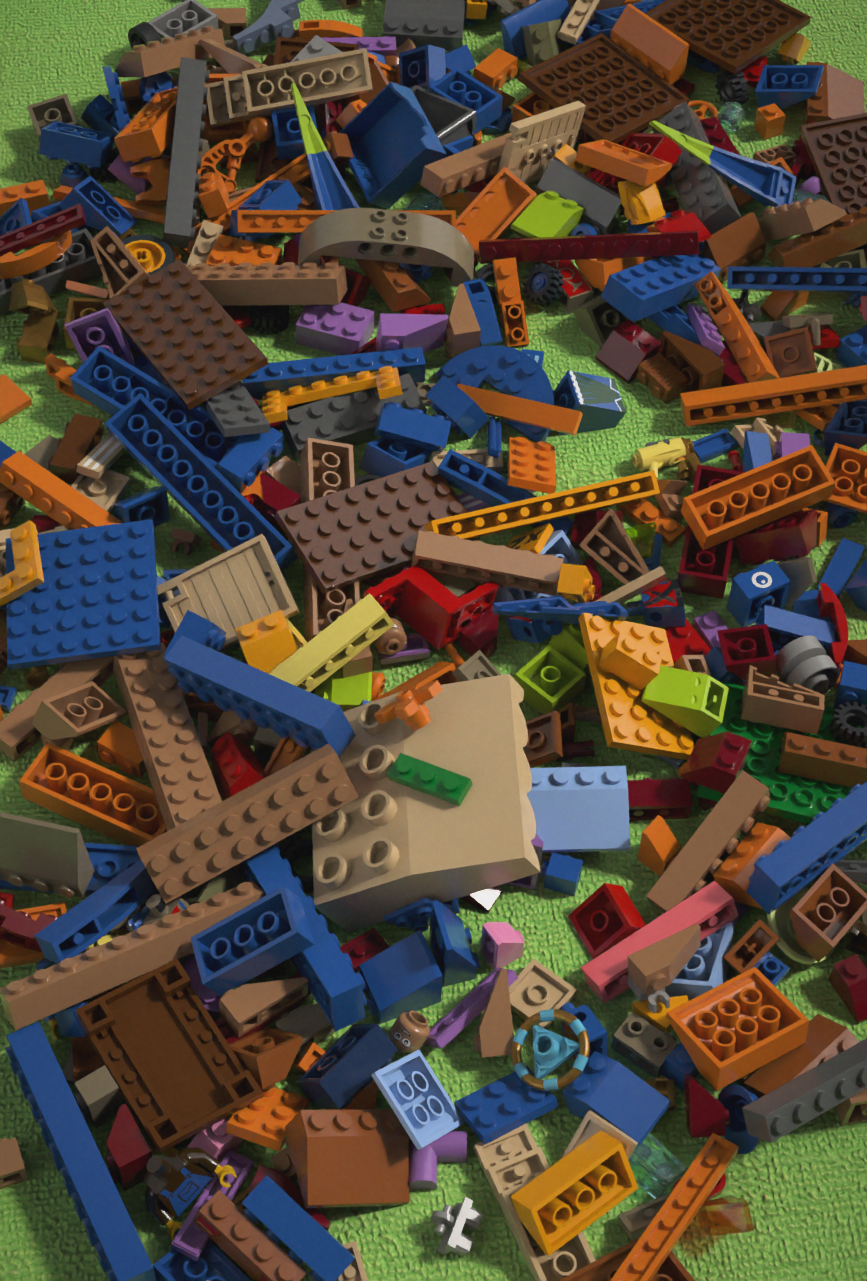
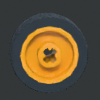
M134 235L122 240L149 275L175 262L172 248L159 237L153 235Z

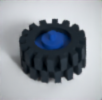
M540 263L539 266H533L534 270L531 268L528 270L529 276L525 274L524 278L527 280L522 285L526 288H523L522 291L528 300L544 307V305L550 306V303L554 304L556 302L555 298L559 299L561 297L558 293L564 290L561 287L564 285V281L561 280L564 277L555 268Z

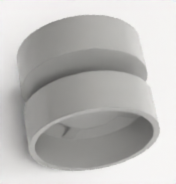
M808 635L797 638L785 645L775 656L776 673L789 686L793 687V684L796 683L818 693L825 694L839 679V669L833 660L826 655L825 649L815 636Z

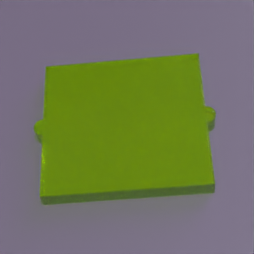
M655 522L644 525L636 524L635 527L625 529L643 559L651 558L653 555L657 526Z

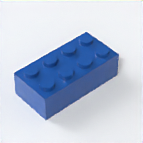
M285 886L191 937L202 984L220 996L314 945L301 898Z

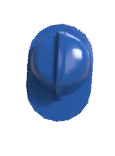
M728 1085L721 1090L718 1096V1100L725 1109H728L730 1117L729 1126H725L726 1136L724 1137L726 1140L739 1146L738 1154H748L757 1146L759 1138L748 1134L742 1108L759 1098L739 1085Z

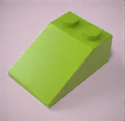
M546 191L538 195L513 222L511 229L530 238L569 236L572 229L579 224L584 208L578 206L573 200H565L559 197V194L554 191Z

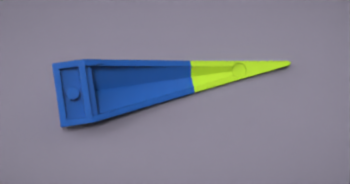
M293 82L291 90L318 210L360 208L327 151L299 90Z
M655 120L649 122L652 127L765 207L774 206L775 208L781 204L792 202L796 177L783 168L712 146Z

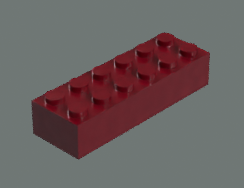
M697 465L692 494L744 472ZM687 523L677 578L681 592L720 599L724 598L734 538L703 550Z

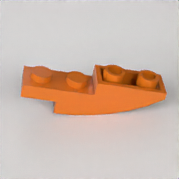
M307 20L299 22V29L295 30L296 36L291 38L311 40L315 35L320 38L363 37V30L355 25L340 21Z
M516 257L493 260L496 283L494 284L506 346L529 345Z
M53 354L48 355L45 358L46 371L49 376L55 379L57 390L73 399L93 405L74 393L70 378L78 369L75 370L63 359H59Z

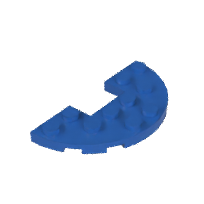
M111 65L102 68L119 131L121 132L130 122L117 72H112Z
M498 345L473 348L452 358L436 373L439 379L445 375L456 386L457 384H463L481 389L487 383L502 394L555 405L554 391L545 371L529 355L514 348ZM504 419L506 424L533 442L545 441L550 432L549 429Z

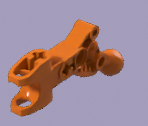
M265 116L252 118L248 123V132L240 139L224 140L207 151L202 156L201 167L196 169V173L200 174L201 178L202 174L218 172L216 169L217 163L228 156V177L221 172L220 174L228 192L233 193L236 191L235 177L236 172L240 170L241 160L246 150L255 142L263 143L272 137L274 128L271 120ZM154 159L130 167L131 177L145 178L152 184L151 190L135 195L136 205L166 206L169 159Z

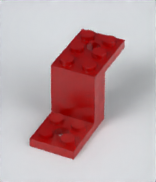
M416 564L402 570L392 578L385 579L379 585L368 588L363 594V598L370 593L390 618L397 615L439 650L458 639L460 629L493 606L499 585L491 580L458 598Z

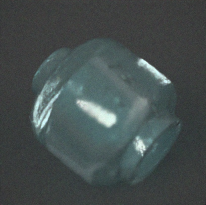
M726 102L718 111V121L726 133L736 132L745 119V111L737 102Z

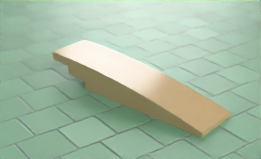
M366 48L242 71L241 75L223 78L224 81L205 84V87H208L207 104L210 125L212 127L247 121L256 116H271V110L295 107L291 90L293 82L296 84L305 106L319 105L373 91Z
M527 1123L485 1145L483 1142L474 1145V1151L535 1281H558L596 1261L583 1232H580L548 1256L519 1220L510 1196L550 1168L541 1147H537Z

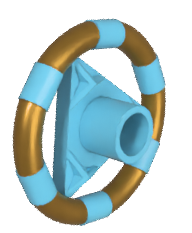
M543 1010L532 1015L518 1028L512 1042L511 1060L514 1070L525 1084L537 1090H559L571 1084L583 1072L589 1058L590 1042L587 1030L577 1017L563 1010ZM554 1020L563 1021L570 1025L578 1037L579 1043L537 1026V1024ZM532 1028L535 1077L530 1074L521 1056L522 1046ZM579 1051L572 1068L565 1075L559 1078L541 1080Z

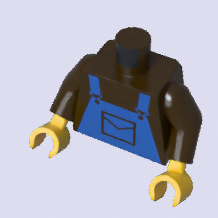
M198 1147L186 1148L181 1151L169 1148L161 1157H151L146 1165L148 1172L144 1175L143 1181L148 1186L145 1191L147 1209L161 1226L165 1225L167 1227V1234L172 1241L175 1238L174 1232L182 1227L180 1222L172 1220L173 1216L177 1219L214 1178L213 1172L218 1175L221 1185L226 1188L231 1187L230 1183L223 1179L226 1174H232L237 1178L232 1166H220V1161Z

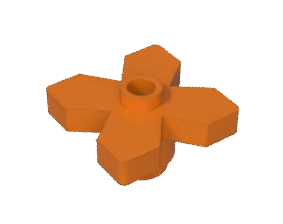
M438 680L428 682L420 688L418 685L409 686L396 696V701L381 708L374 716L379 724L387 723L398 717L399 720L403 719L406 725L410 726L413 731L418 730L431 721L430 711L424 702L434 698L443 688Z

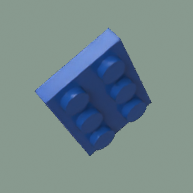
M526 1066L530 1074L535 1077L534 1072ZM515 1071L455 1101V1107L464 1121L485 1145L557 1108L558 1103L557 1098L550 1091L537 1090L528 1086L519 1078Z

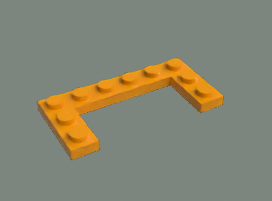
M384 366L379 368L377 372L362 371L354 377L339 376L331 382L316 381L308 387L302 388V386L298 385L289 388V391L285 392L278 390L266 393V396L262 397V413L269 423L288 420L287 406L375 387L378 389L379 399L403 395L397 367Z
M30 520L10 531L15 570L0 578V607L44 583L36 525Z

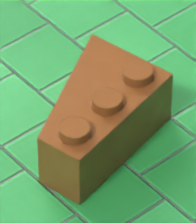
M108 226L90 240L98 265L101 267L104 276L103 280L107 285L110 298L122 294L132 285L138 284L150 276Z
M611 508L579 545L624 585L650 572L618 516Z
M750 665L743 689L741 719L754 723L769 724L778 728L798 730L802 733L817 734L824 712L825 695L796 683L793 684V687L780 682L779 677L772 674L771 677H767L757 673V668Z

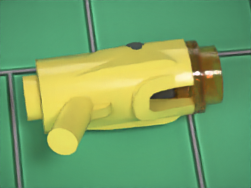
M683 437L649 442L645 444V447L635 450V454L632 455V462L634 467L640 471L654 470L658 480L659 468L685 461L686 454L694 452V447L689 438L685 439Z

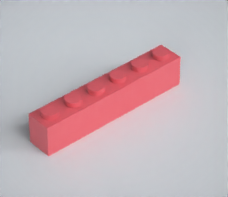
M713 881L582 966L581 969L587 985L606 1004L630 988L627 977L628 955L697 923L700 926L702 941L738 917L733 897L717 882Z

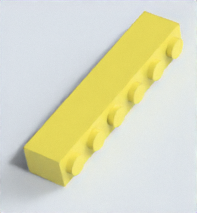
M369 593L347 612L339 616L327 628L320 631L312 640L303 647H300L283 663H280L269 674L311 692L395 624Z

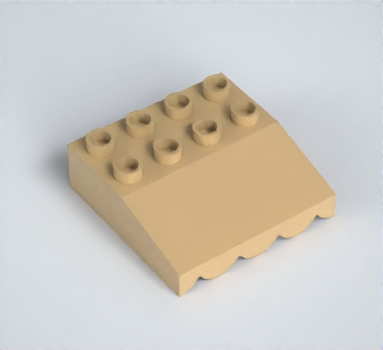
M510 674L441 685L443 690L434 698L424 702L430 711L431 721L415 731L410 726L408 727L403 719L399 720L398 717L387 723L379 724L374 716L381 708L396 701V696L401 692L343 712L356 736L339 759L359 798L313 822L312 838L315 907L347 933L384 922L385 915L425 897L444 903L540 873L538 857L531 843V840L536 835V820L532 805L527 796V793L532 788V775L527 757L523 751V747L528 742V730L524 715L519 706V703L524 698V689ZM403 753L470 778L473 785L461 805L457 806L389 780L387 774L399 754Z

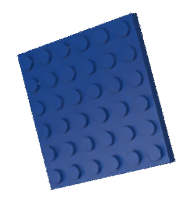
M152 519L37 534L44 583L7 603V665L10 670L161 650L155 536ZM11 538L6 539V574L15 570Z

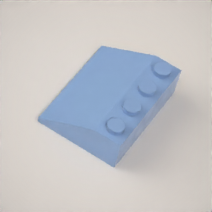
M626 766L530 768L532 788L527 793L535 815L536 834L544 843L542 853L630 851Z

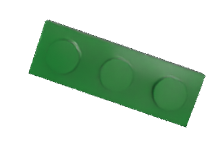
M403 753L399 754L387 774L391 781L457 806L461 805L473 785L470 778Z

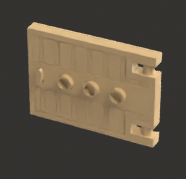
M578 100L511 123L509 131L513 134L506 139L497 174L505 167L525 184L541 179L554 155L565 144L569 145L572 149L574 148L586 105Z
M263 534L157 586L158 595L165 597L166 602L162 604L174 632L177 631L187 610L213 622L226 632L225 644L218 652L239 643L235 629L279 610H282L286 619L300 613ZM179 589L181 594L175 597L173 592Z

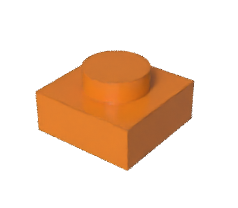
M309 1042L294 1066L305 1073L325 1051L316 1043Z

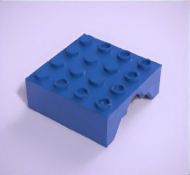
M390 82L339 132L348 136L354 157L347 163L368 203L385 208L392 207L422 178L424 166L441 160L446 155L443 146L411 88Z

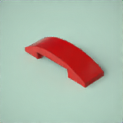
M820 583L816 596L819 616L829 617L830 622L835 623V642H831L827 656L833 660L840 670L848 644V623L844 609L835 593L826 583Z

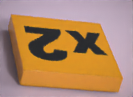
M550 523L512 537L506 547L517 550H529L532 553L540 554L554 529Z

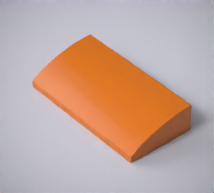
M605 139L578 145L576 162L642 186L658 181L672 168V163Z
M505 167L499 171L456 219V228L468 239L479 262V241L501 239L511 228L513 222L537 196L536 192Z

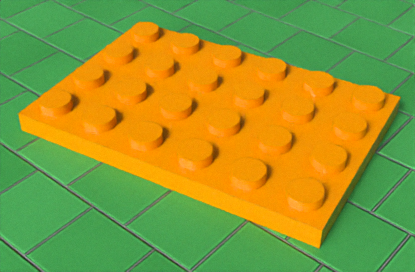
M583 612L578 617L607 747L688 760L695 747L691 731L642 702L644 688L639 690L599 665L603 647L621 631L662 656L661 666L674 668L665 629L628 621L610 620Z

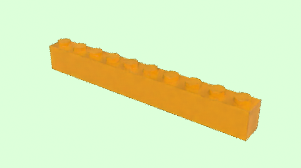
M653 470L433 520L426 523L424 528L425 531H432L446 536H457L468 540L650 498L660 494L655 471Z

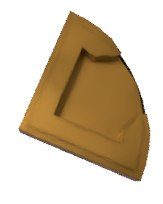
M47 665L37 666L26 674L24 678L25 690L40 688L48 680Z

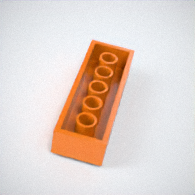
M177 88L157 92L114 138L123 162L132 161V163L143 160L144 157H159L163 154V150L170 146L173 136Z
M810 445L684 497L681 513L700 546L705 550L830 498L835 481L814 447Z
M49 742L46 743L19 780L24 799L125 845L140 847L167 832L152 788Z

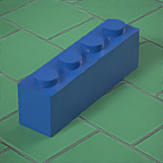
M268 1175L262 1179L242 1202L246 1207L243 1213L255 1224L260 1220L266 1225L268 1229L265 1233L276 1244L283 1241L290 1248L287 1254L299 1265L305 1262L313 1269L309 1274L316 1281H336L355 1259L351 1252Z

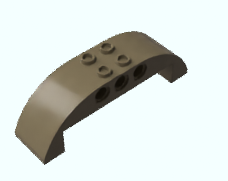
M348 208L333 211L311 222L300 234L298 265H303L306 262H316L317 265H320V257L324 255L451 268V286L459 287V284H462V282L473 280L474 250L468 239L451 224L429 215L373 208Z

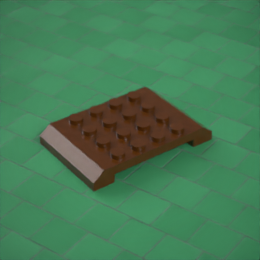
M177 958L76 1009V1015L84 1033L115 1080L122 1096L151 1144L160 1153L263 1097V1092L250 1071H245L193 990L191 979Z

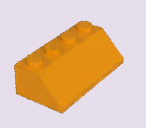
M600 1130L510 1197L519 1220L544 1253L550 1256L636 1191L638 1185L622 1143Z

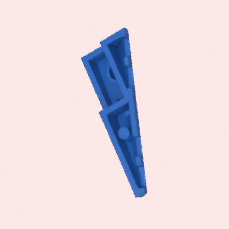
M679 304L646 317L665 331L705 347L701 344L688 315L681 311L682 307Z
M562 596L493 603L492 610L494 614L579 624L578 617L583 612L610 620H620L621 622L628 615V611L618 602L595 601L569 604Z

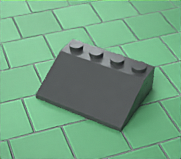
M386 0L382 36L395 37L396 48L410 38L414 41L416 48L432 45L444 48L446 51L457 49L463 43L466 0Z

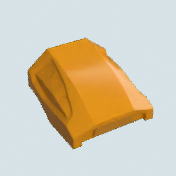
M628 180L618 182L621 204L625 208V217L630 220L631 225L652 222L665 216L666 212L663 209L660 193L655 182L647 186H642Z

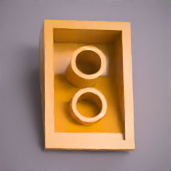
M282 610L235 629L248 665L269 674L298 650L291 628Z

